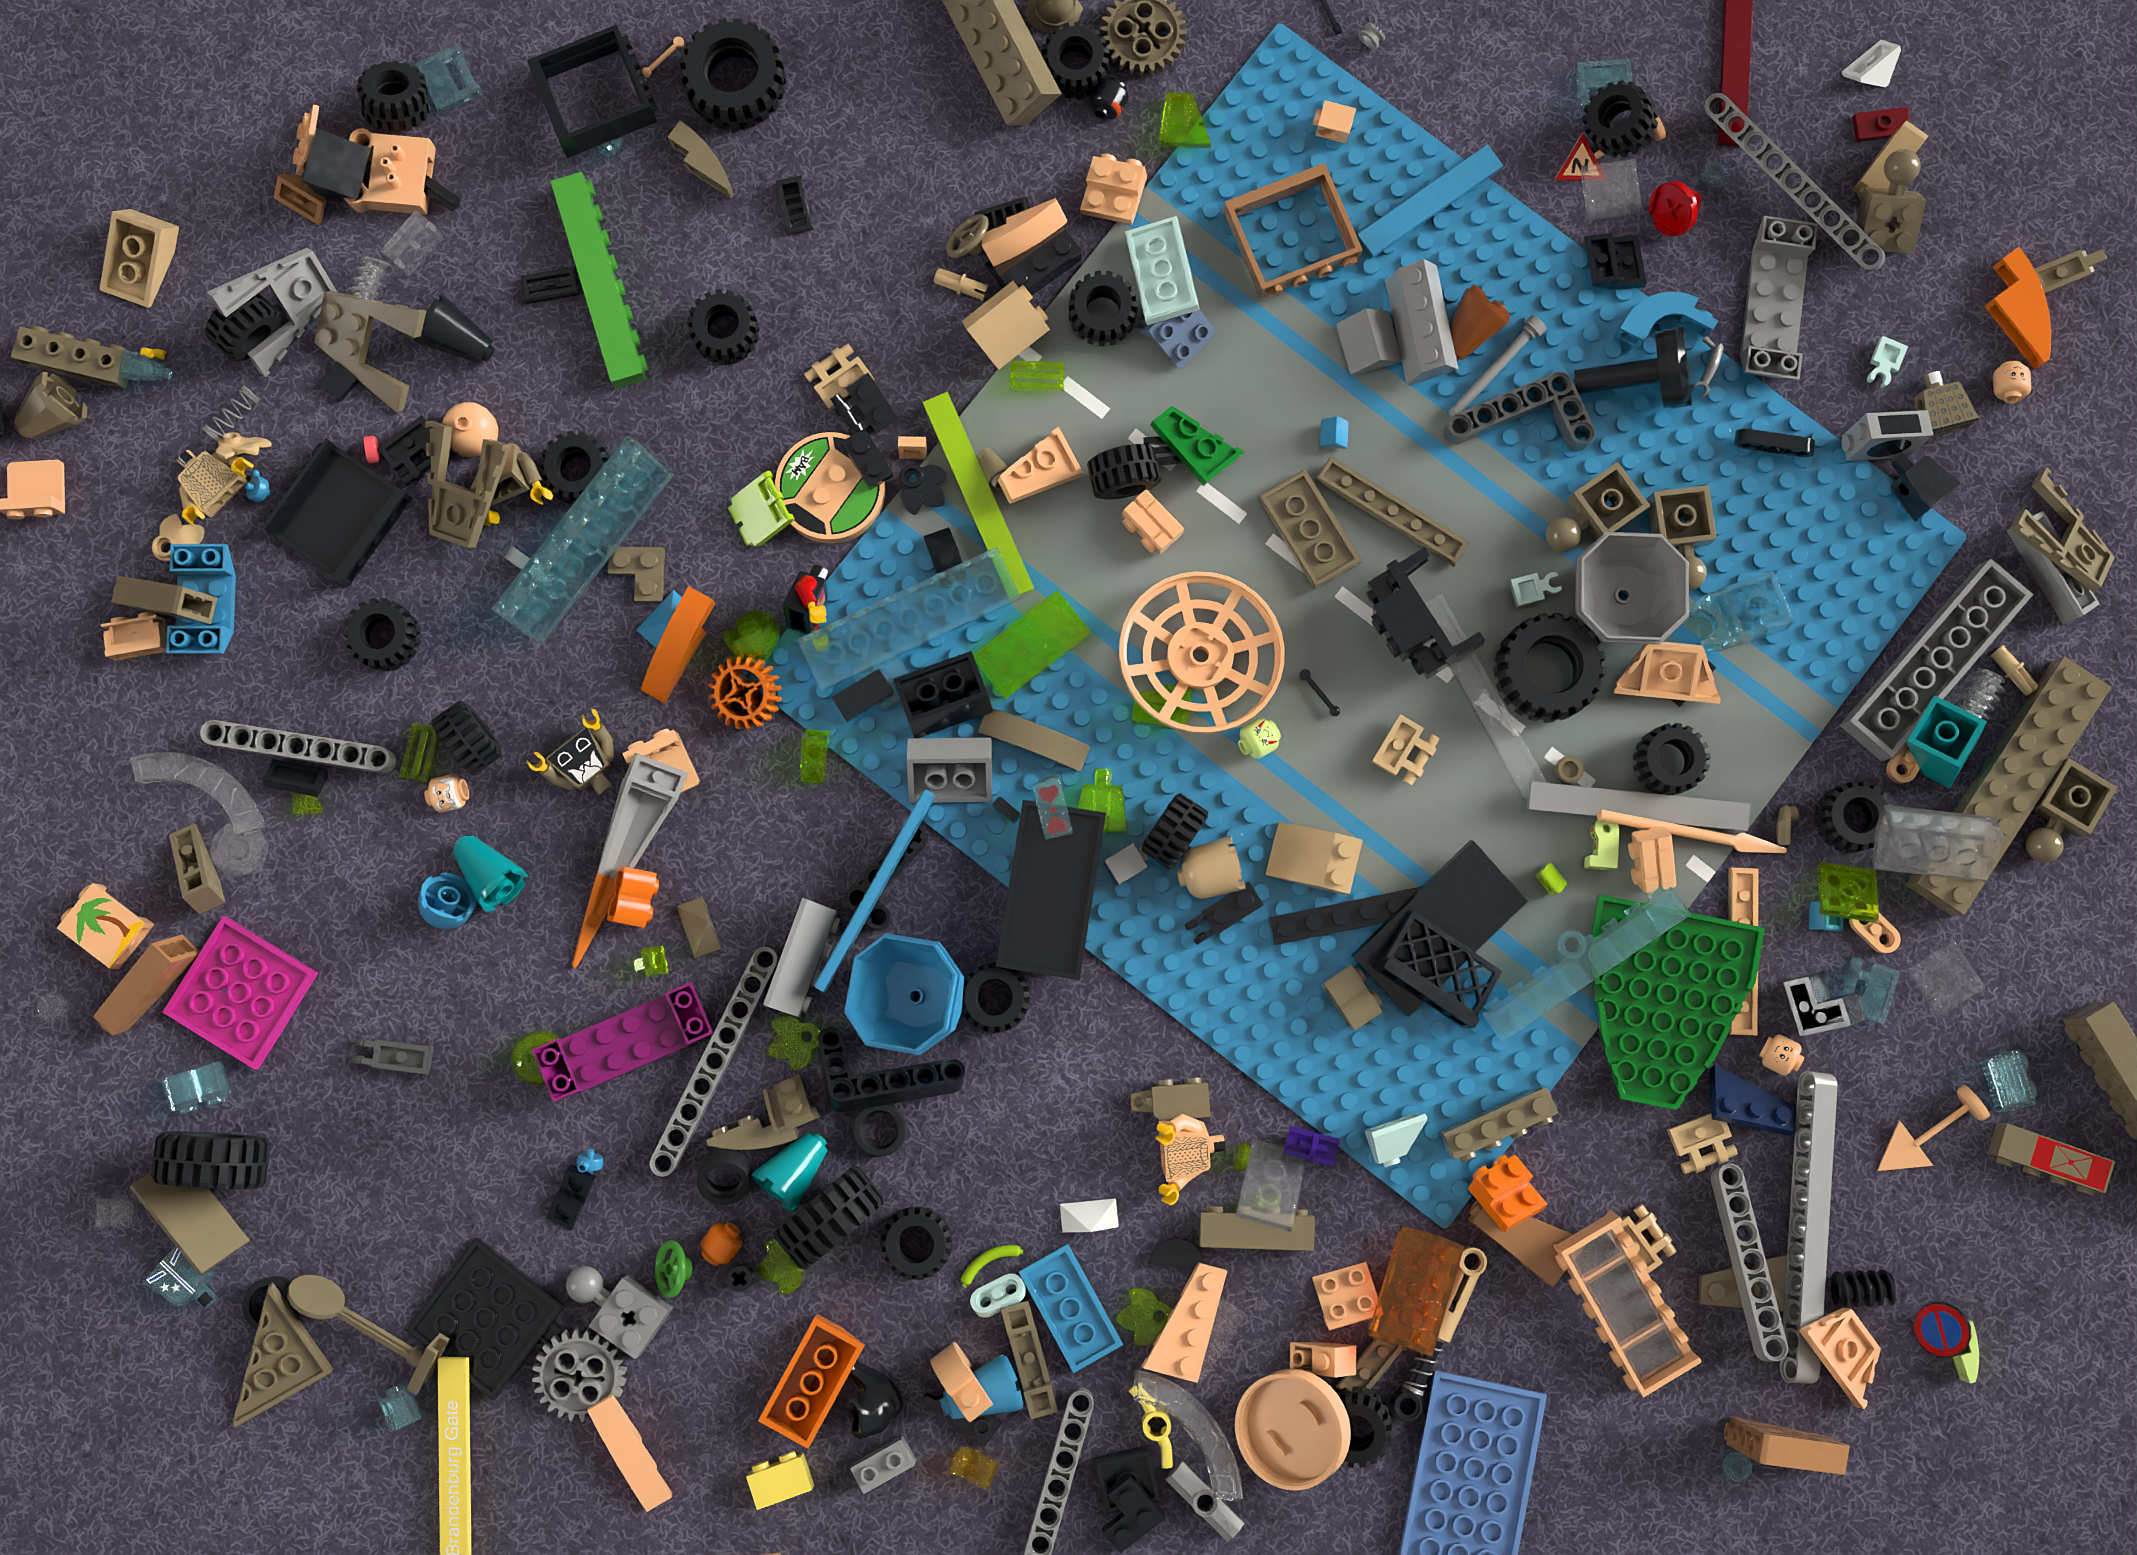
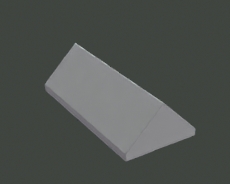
M2041 511L2033 517L2060 543L2061 539L2045 512ZM2011 529L2007 530L2062 624L2085 615L2100 604L2091 590Z

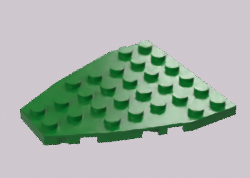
M1600 894L1597 895L1588 945V956L1600 1037L1619 1099L1677 1110L1685 1100L1686 1094L1694 1088L1698 1078L1714 1061L1730 1031V1026L1735 1016L1740 1013L1743 1007L1742 1003L1756 983L1764 927Z

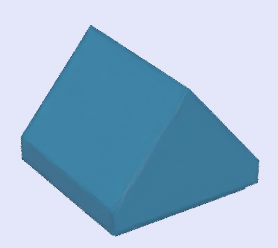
M1338 416L1322 419L1320 447L1347 449L1349 421Z

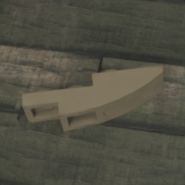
M818 1106L811 1108L814 1120L822 1117ZM750 1115L738 1120L739 1126L728 1130V1127L724 1126L712 1131L713 1137L707 1139L706 1142L709 1146L722 1149L753 1150L784 1144L798 1139L800 1136L796 1127L787 1130V1128L779 1131L780 1134L776 1135L770 1120H768L769 1126L765 1127L762 1117L754 1119V1116Z

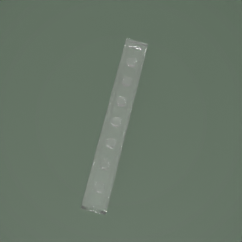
M1442 593L1424 602L1452 646L1467 639ZM1472 651L1449 667L1524 800L1528 797L1529 782L1547 783L1476 653Z

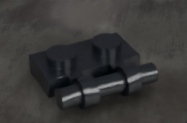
M865 373L845 387L850 395V398L846 401L843 400L839 393L830 398L836 407L834 409L836 414L842 416L849 426L848 431L851 436L869 425L877 434L899 419L869 373ZM855 405L864 416L859 422L850 410Z
M422 415L378 447L395 471H398L403 466L408 469V472L400 477L407 486L414 480H421L424 477L423 474L431 469V456H428L417 465L412 461L422 452H426V443H430V428H425L426 419Z

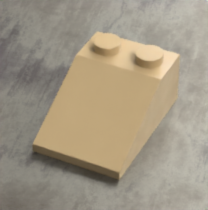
M132 209L112 211L100 290L147 308L151 307L175 253L179 226Z
M1278 822L1265 876L1347 896L1351 891L1363 840L1335 832Z

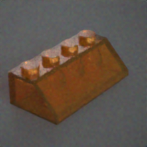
M1400 1225L1368 1336L1415 1354L1432 1357L1464 1246L1441 1236Z

